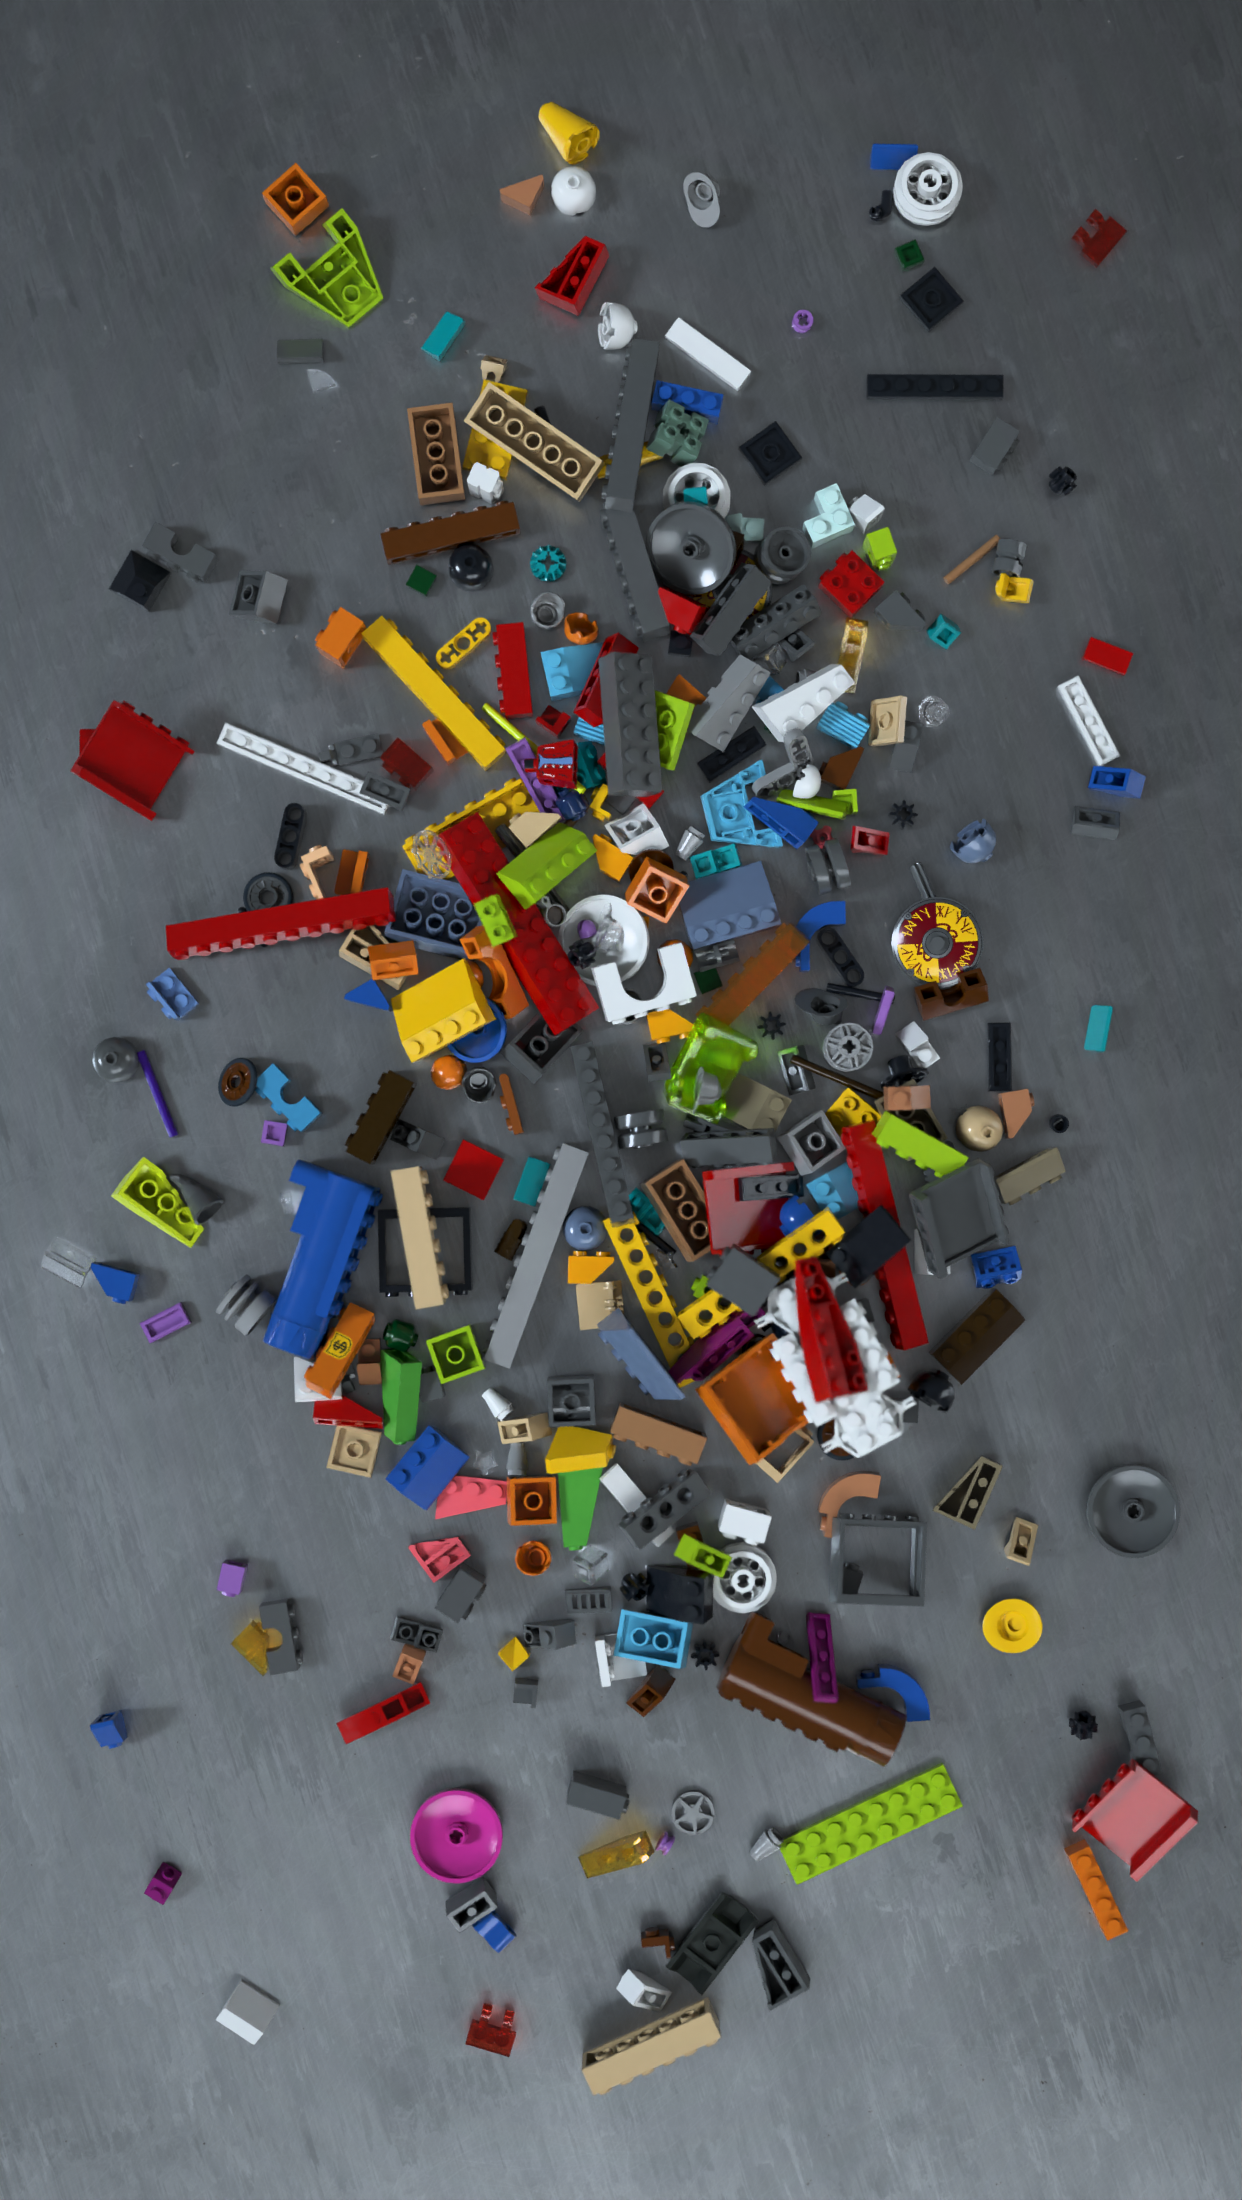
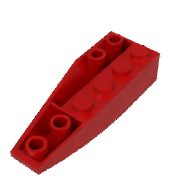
M817 1257L795 1260V1289L799 1333L815 1403L867 1392L868 1387L857 1343Z

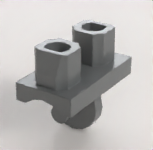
M734 939L694 950L700 972L740 962Z

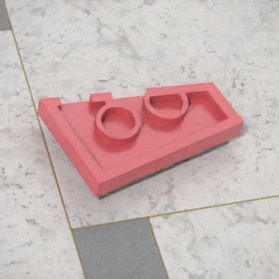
M455 1475L437 1498L435 1519L505 1505L507 1501V1480Z

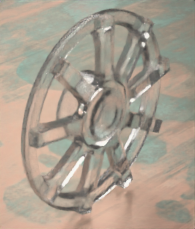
M422 830L414 835L411 853H414L418 869L421 868L430 879L446 877L451 869V856L445 842L436 833L429 830ZM428 834L434 836L431 845L429 844ZM421 835L423 836L425 845L420 840ZM438 841L443 846V851L437 846ZM442 855H447L448 864L441 860ZM438 864L446 869L444 873H442Z

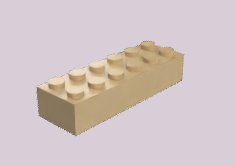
M488 382L464 419L465 423L579 502H581L606 464L490 382Z
M422 1166L391 1171L415 1309L443 1305L446 1303V1299L449 1298L448 1285L443 1284L442 1276L445 1275L443 1261L439 1262L438 1253L441 1252L439 1238L435 1239L433 1231L437 1229L435 1215L431 1216L429 1207L433 1206L431 1193L426 1192L425 1184H429L427 1170H422Z
M704 1998L583 2053L582 2072L593 2096L598 2093L600 2095L606 2094L612 2090V2087L618 2084L626 2085L640 2074L643 2076L648 2075L662 2064L663 2066L670 2065L675 2062L676 2058L682 2055L690 2056L704 2045L709 2047L716 2044L718 2039L721 2038L720 2023L709 1998Z

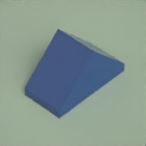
M370 979L345 994L344 999L347 1001L391 1011V1005L376 980Z

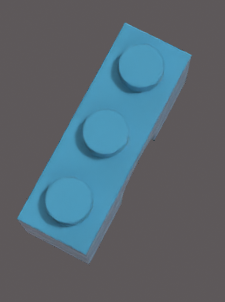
M273 1063L257 1078L255 1091L263 1099L266 1097L270 1099L272 1109L278 1115L283 1113L289 1119L286 1123L295 1132L297 1130L304 1132L323 1112L306 1096L296 1104L288 1103L283 1096V1091L292 1080Z

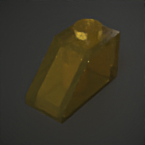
M252 1620L231 1642V1645L264 1676L269 1670L267 1651L270 1648L268 1630L262 1628L261 1622L256 1623Z

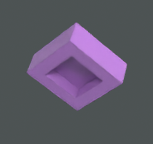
M265 1120L261 1143L285 1146L288 1124Z

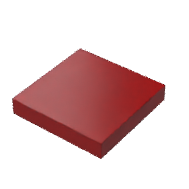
M463 1139L443 1181L485 1200L504 1159Z

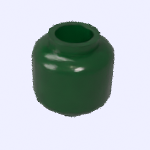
M395 1319L391 1323L388 1322L385 1326L382 1339L385 1340L387 1347L406 1352L411 1346L414 1347L416 1345L418 1334L415 1333L414 1324Z

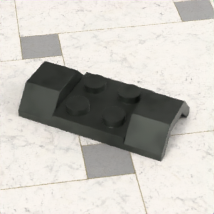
M722 1892L680 1944L679 1949L666 1964V1968L680 1974L694 1986L698 1993L703 1995L757 1925L758 1919L731 1895Z

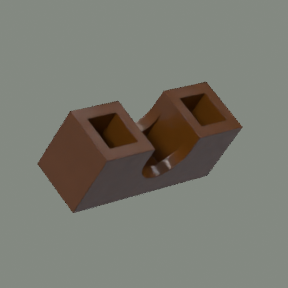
M980 968L958 974V984L948 989H939L936 981L914 987L916 1005L923 1021L989 1001L987 982Z

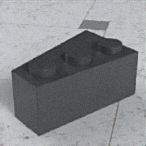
M775 1920L756 1929L752 1942L763 1980V1988L767 1996L768 2008L771 2011L809 1990L811 1978Z

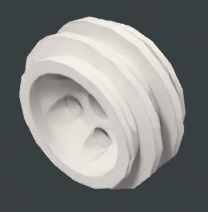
M931 152L916 154L905 161L897 172L893 188L895 205L902 216L914 224L924 226L940 224L953 214L959 204L963 188L961 174L955 164L941 154ZM917 177V182H910L911 178ZM945 193L947 198L941 200L939 194ZM910 194H917V199H913ZM929 201L932 205H924V203Z
M689 463L679 467L668 477L663 489L664 510L671 505L680 503L676 501L675 497L678 494L683 495V490L688 488L685 485L686 482L692 480L694 485L691 488L702 487V484L706 481L711 484V487L707 489L708 506L716 510L724 519L726 518L730 509V488L726 478L716 468L705 463ZM716 497L718 503L715 505L710 504V498Z
M736 1542L723 1547L720 1551L732 1557L727 1568L730 1575L728 1578H720L713 1575V1597L718 1604L731 1612L744 1614L757 1611L769 1602L775 1592L777 1575L772 1559L762 1548L746 1542ZM741 1558L742 1563L735 1565L733 1559ZM752 1561L758 1562L759 1566L757 1569L750 1568ZM739 1575H747L748 1582L739 1584ZM757 1578L763 1579L761 1586L755 1584ZM730 1586L735 1589L732 1595L726 1592V1589ZM750 1591L752 1593V1595L748 1597H743V1593Z

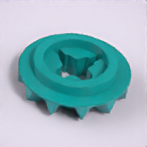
M550 544L540 546L532 554L530 560L531 571L539 580L545 582L555 581L565 572V555L559 548ZM550 554L551 561L558 564L550 565L548 572H546L545 564H541V562L546 561V557Z

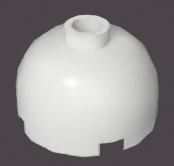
M569 166L560 170L555 175L551 185V196L555 207L562 213L571 216L588 211L596 197L595 182L590 173L584 168Z
M605 302L602 305L600 316H604L603 323H598L600 345L604 349L609 350L621 349L631 341L633 334H636L637 321L634 320L629 308L623 304Z

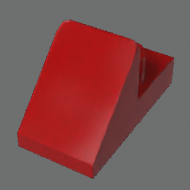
M853 826L851 852H866L881 856L888 855L890 833Z

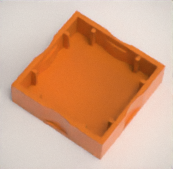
M774 1333L762 1338L695 1389L749 1465L762 1460L780 1446L791 1433L809 1423L803 1411L807 1410L803 1401L798 1403L792 1392L796 1389L792 1381L787 1383L781 1372L784 1369L781 1360L776 1362L770 1351L773 1348L771 1343L778 1340Z

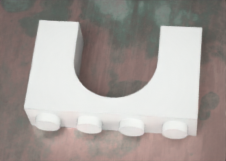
M675 943L657 949L664 972V982L660 991L652 998L646 1000L633 999L625 992L616 962H609L591 968L606 1021L618 1024L625 1022V1017L630 1015L638 1018L648 1015L647 1011L654 1008L659 1012L669 1009V1004L678 1002L679 1005L692 1002L691 998L697 995L682 943Z

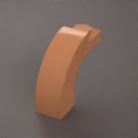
M869 1471L851 1472L839 1477L827 1487L817 1509L819 1513L826 1514V1517H821L820 1530H823L824 1537L832 1538V1517L837 1518L838 1511L845 1501L856 1496L878 1498L881 1479L879 1473Z

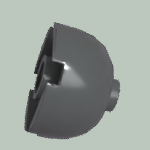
M107 1038L99 1043L93 1051V1067L97 1074L106 1081L116 1083L127 1081L138 1069V1050L133 1043L124 1038Z

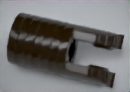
M521 1219L513 1220L507 1231H504L494 1252L512 1261L528 1228L526 1222L521 1221Z

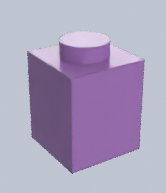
M226 1559L222 1563L217 1590L222 1591V1595L228 1597H235L236 1594L239 1595L243 1591L248 1564Z

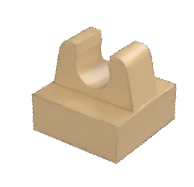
M485 355L480 367L482 369V378L486 380L488 373L493 372L496 376L495 382L498 383L506 370L508 360Z

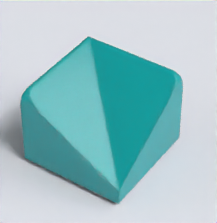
M706 487L685 488L683 490L684 502H698L708 506Z
M940 614L927 629L929 638L946 650L961 634L959 626L943 614Z

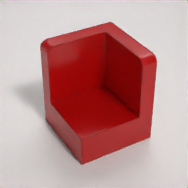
M548 705L542 715L538 716L535 721L537 725L559 739L571 722V716L565 712L561 713L551 705Z

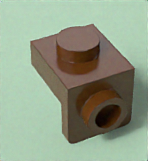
M650 1927L641 1932L642 1948L665 1945L666 1959L671 1958V1951L675 1950L674 1936H669L668 1929L659 1930L658 1927Z

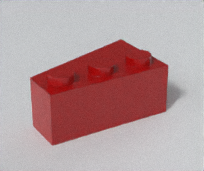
M584 236L565 256L564 261L557 268L554 267L550 271V275L542 283H538L534 287L539 299L579 316L609 258L606 245Z

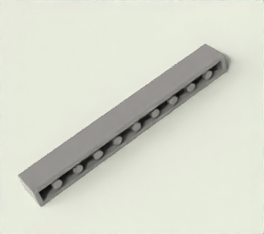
M564 1143L562 1147L557 1146L553 1159L557 1161L554 1169L549 1168L545 1181H548L546 1190L541 1189L537 1200V1202L541 1203L538 1212L533 1211L529 1224L533 1225L531 1232L525 1233L521 1245L525 1246L523 1254H517L513 1267L517 1268L514 1276H509L505 1287L509 1289L506 1298H501L497 1309L501 1311L499 1319L494 1318L490 1328L493 1336L491 1341L486 1340L482 1353L486 1354L484 1360L509 1369L511 1368L589 1153Z

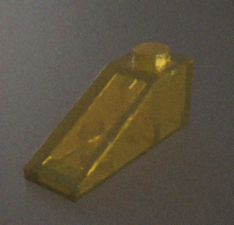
M849 617L845 619L837 664L842 665L855 682L845 692L855 694L868 633V621Z
M645 1830L622 1837L582 1854L578 1858L586 1877L591 1878L643 1864L655 1851Z

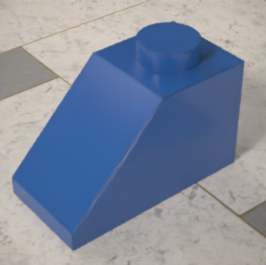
M1093 766L1088 788L1120 797L1140 799L1146 776L1127 768Z
M98 1262L91 1263L90 1268L106 1296L113 1297V1302L126 1304V1301L134 1299L140 1277L139 1273Z
M122 1710L99 1715L90 1725L91 1731L101 1747L108 1746L109 1749L119 1747L128 1737Z

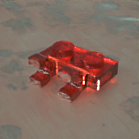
M1095 209L1086 222L1097 230L1096 234L1090 238L1088 232L1080 226L1071 239L1083 247L1079 254L1097 268L1127 230L1111 216L1105 221L1102 214Z
M484 2003L479 2021L475 2019L471 2021L465 2044L510 2057L516 2037V2032L510 2030L515 2012L506 2010L502 2026L498 2027L488 2024L493 2005Z

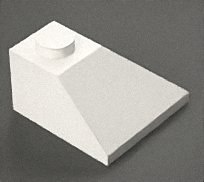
M644 804L604 825L622 853L638 855L645 850H663L669 846L659 824Z

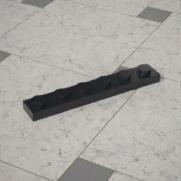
M867 374L866 399L1002 400L1003 375Z

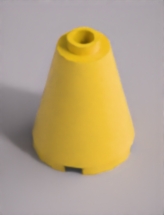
M555 102L545 103L541 106L539 121L563 159L571 165L578 164L589 156L586 152L590 147L594 149L599 140L600 131L596 125Z

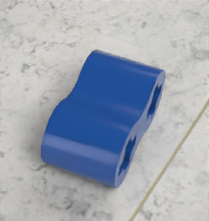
M495 1910L472 1924V1927L498 1953L516 1937L512 1927Z

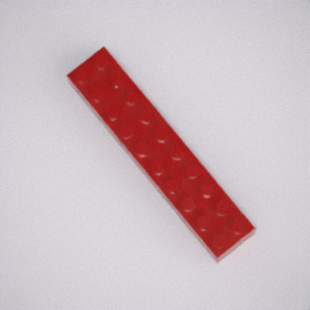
M479 813L471 815L439 834L433 841L473 906L475 903L499 894L517 933V937L501 945L507 954L513 970L554 1036L599 1008L598 1004L575 967L570 963L567 954L535 903L525 910L496 874L509 864V861Z

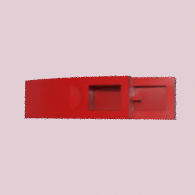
M419 1682L336 1724L345 1744H348L430 1704V1701L422 1683Z

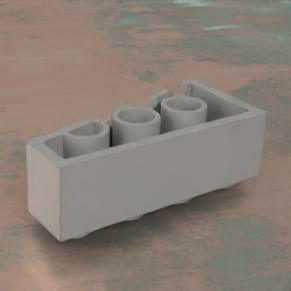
M740 654L721 676L722 681L718 686H712L707 692L709 696L701 705L697 704L694 707V714L691 716L687 731L724 752L765 684L770 672Z

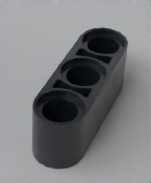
M298 803L288 804L284 810L275 850V863L284 870L293 869L298 862L307 821V812ZM294 809L301 810V816L297 820L290 818V814ZM290 831L296 832V839L293 842H286V834ZM285 853L291 854L290 863L286 865L281 864V856Z
M822 929L817 935V944L846 986L856 987L860 985L864 980V971L835 929ZM830 933L834 938L833 943L830 945L824 944L822 934ZM836 952H843L846 955L845 963H837L835 961L834 955ZM854 970L859 974L857 982L848 980L847 974L849 971Z

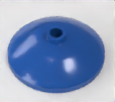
M488 997L485 998L496 1020L483 1026L482 1030L478 1029L447 1046L456 1057L463 1061L471 1063L487 1061L497 1055L505 1043L507 1024L504 1014L499 1006Z

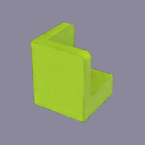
M856 789L834 790L832 792V799L849 803L846 816L857 814Z

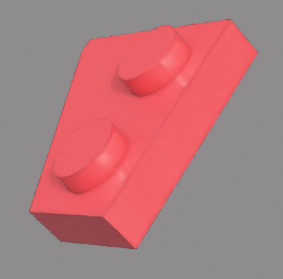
M458 1536L414 1543L408 1546L433 1583L471 1556V1553Z

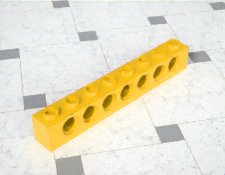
M826 1207L806 1223L761 1253L756 1259L780 1275V1280L776 1284L778 1285L787 1278V1273L791 1270L795 1272V1260L811 1256L818 1257L825 1251L823 1249L830 1243L834 1245L842 1240V1234L845 1233V1230L830 1208ZM815 1230H823L826 1233L825 1237L821 1240L814 1239L812 1234ZM803 1243L807 1248L803 1253H797L793 1249L795 1244ZM783 1256L788 1262L785 1266L780 1267L775 1264V1259ZM711 1289L678 1312L677 1318L693 1339L698 1336L703 1338L712 1331L710 1328L716 1323L719 1325L723 1324L730 1318V1313L735 1310L739 1312L742 1309L732 1302L728 1306H721L718 1300L723 1296ZM702 1310H709L712 1313V1317L705 1320L700 1317L699 1313Z
M634 1211L635 1223L612 1228L610 1217H607L603 1220V1223L671 1369L677 1362L679 1355L684 1354L694 1344L691 1336L686 1337L683 1331L685 1327L674 1311L677 1304L672 1294L667 1296L664 1289L668 1286L663 1274L658 1275L655 1267L658 1266L654 1254H648L645 1248L649 1243L644 1232L639 1234L635 1226L639 1224V1221ZM625 1228L633 1231V1237L627 1241L620 1237L621 1231ZM634 1249L641 1250L643 1252L642 1259L639 1261L631 1260V1251ZM643 1270H649L652 1273L650 1281L643 1282L640 1280L639 1275ZM653 1291H659L662 1294L661 1300L657 1303L649 1300V1295ZM662 1312L671 1314V1320L668 1323L664 1324L658 1320ZM671 1333L680 1334V1342L671 1344L668 1341L669 1335ZM692 1378L684 1379L681 1383L677 1384L681 1388L694 1382Z

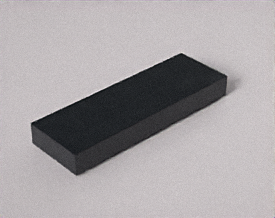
M755 726L731 740L724 752L718 749L699 761L697 765L710 783L764 748L767 744Z
M1011 1022L987 1023L988 1091H1012Z
M800 1174L738 1178L740 1201L791 1198L794 1195L804 1197L803 1176Z

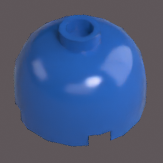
M797 1195L787 1200L780 1210L779 1219L782 1225L779 1228L785 1236L814 1217V1214L804 1202L799 1204L796 1201L799 1199ZM815 1230L812 1234L813 1238L819 1235L823 1230Z

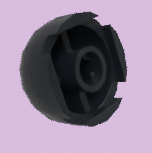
M461 545L454 550L449 558L448 571L450 578L462 590H480L491 580L493 575L492 559L488 552L479 545Z
M937 1370L936 1373L931 1371L920 1373L913 1379L907 1389L924 1404L930 1407L938 1405L937 1410L943 1413H948L955 1399L953 1385L948 1381L949 1376L940 1370Z

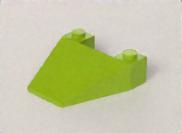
M341 208L322 224L336 243L331 249L306 270L301 267L290 252L270 269L285 288L345 326L350 327L381 301L383 296L358 228L344 209Z

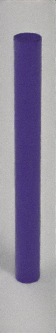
M145 1050L137 1052L139 1062L169 1138L177 1136V1130Z

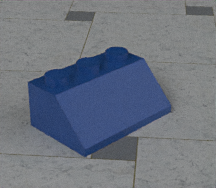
M429 1425L386 1477V1480L402 1495L427 1511L470 1456L442 1431Z

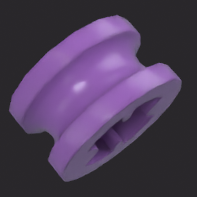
M807 310L797 311L792 320L793 329L799 333L808 332L813 324V316ZM798 317H800L801 319H802V317H806V318H807L806 323H807L808 325H807V326H805V324H803V326L799 325V324H798V323H799Z
M664 1831L656 1844L655 1850H661L662 1854L666 1855L671 1849L675 1837H669L668 1832Z

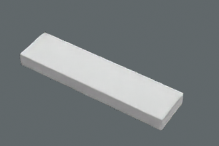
M679 317L665 335L668 341L736 391L740 389L751 374V370Z
M1079 675L1059 685L1057 688L1097 765L1103 766L1120 757Z
M617 1463L599 1478L628 1513L636 1511L641 1507V1502L647 1499ZM648 1516L643 1518L642 1527L649 1523ZM670 1526L652 1542L659 1547L675 1531Z

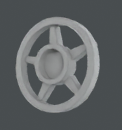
M687 1791L679 1795L674 1801L672 1819L675 1826L681 1832L688 1835H698L708 1830L713 1823L715 1816L714 1806L710 1798L704 1793ZM690 1795L700 1796L696 1803L687 1804L683 1800L684 1797ZM703 1799L708 1802L711 1808V1815L702 1812L700 1805ZM680 1801L684 1807V1815L676 1819L675 1809ZM701 1818L710 1819L703 1828L697 1830V1822ZM687 1820L692 1823L693 1830L683 1828L679 1822Z

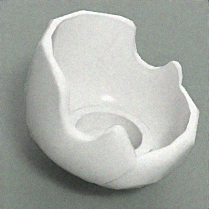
M807 764L806 768L802 769L805 776L801 780L796 781L793 797L809 799L818 793L821 786V776L818 768L811 764Z

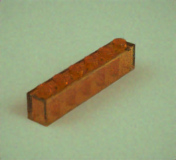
M792 922L788 925L783 923L774 932L777 934V937L772 942L767 939L759 948L761 953L756 958L751 956L743 964L746 969L740 975L736 972L727 981L729 986L724 991L719 989L712 996L711 999L714 1002L708 1008L704 1005L695 1014L698 1017L695 1023L713 1041L811 942Z

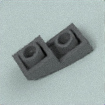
M396 1616L390 1638L393 1641L414 1645L415 1648L437 1653L443 1630L425 1623Z

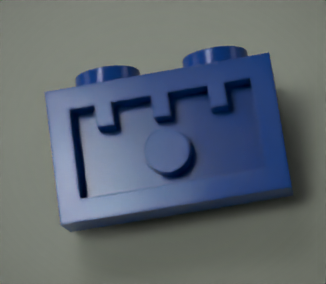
M1016 1246L972 1254L970 1256L976 1278V1288L989 1289L996 1284H1013L1022 1277V1268Z

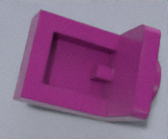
M162 1862L144 1894L164 1905L182 1873L167 1863Z

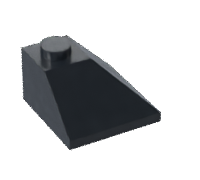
M131 550L109 590L149 612L171 572Z

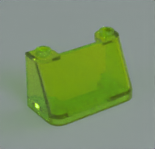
M702 1012L696 1019L670 1070L671 1079L665 1080L663 1092L668 1105L718 1124L720 1119L724 1118L727 1113L728 1106L726 1105L725 1096L744 1061L748 1063L751 1059L754 1060L758 1054L759 1046L757 1042L718 1019ZM703 1067L705 1072L718 1077L722 1094L713 1104L697 1105L693 1114L695 1078L698 1069Z

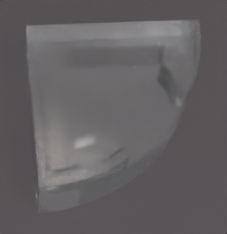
M318 369L306 370L314 393L336 386L332 377Z
M291 1191L281 1192L279 1195L280 1201L284 1206V1213L286 1215L295 1214Z

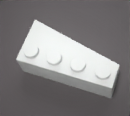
M830 664L806 677V679L794 683L780 693H776L765 701L751 707L778 742H784L783 738L788 731L794 728H799L802 731L855 682L842 665Z

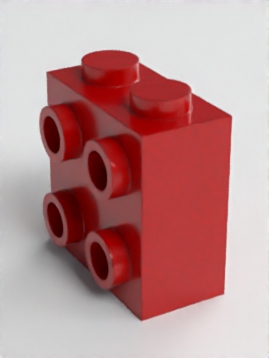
M853 550L848 555L844 552L836 560L837 566L832 571L827 569L819 578L821 580L819 588L850 619L884 585V581Z

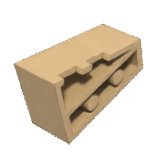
M374 925L367 926L361 930L352 929L339 950V956L372 975L368 947L389 944V942ZM407 976L380 980L399 991Z

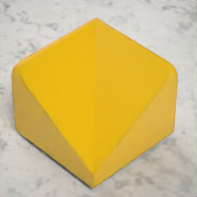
M515 1636L498 1651V1655L514 1671L530 1657V1652Z

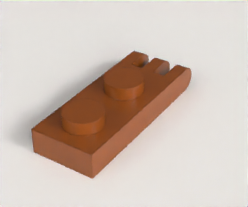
M501 1074L499 1080L503 1096H500L502 1108L508 1109L509 1118H506L509 1132L513 1131L514 1135L524 1133L509 1076Z

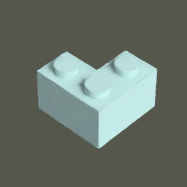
M837 483L817 491L814 501L821 515L805 521L802 527L811 549L852 532L855 526Z

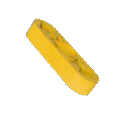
M482 617L474 619L439 649L436 654V661L439 667L445 670L453 668L486 640L491 634L489 621ZM477 624L481 626L485 624L486 632L484 634L478 632L475 635L477 641L474 642L472 636L467 632L471 631L473 634L477 631ZM463 637L470 641V646L465 650L457 646L458 640ZM453 645L456 652L460 655L457 657L454 653L450 657L451 662L449 664L446 661L442 663L443 658L441 655L444 653L449 655L453 652L450 648Z

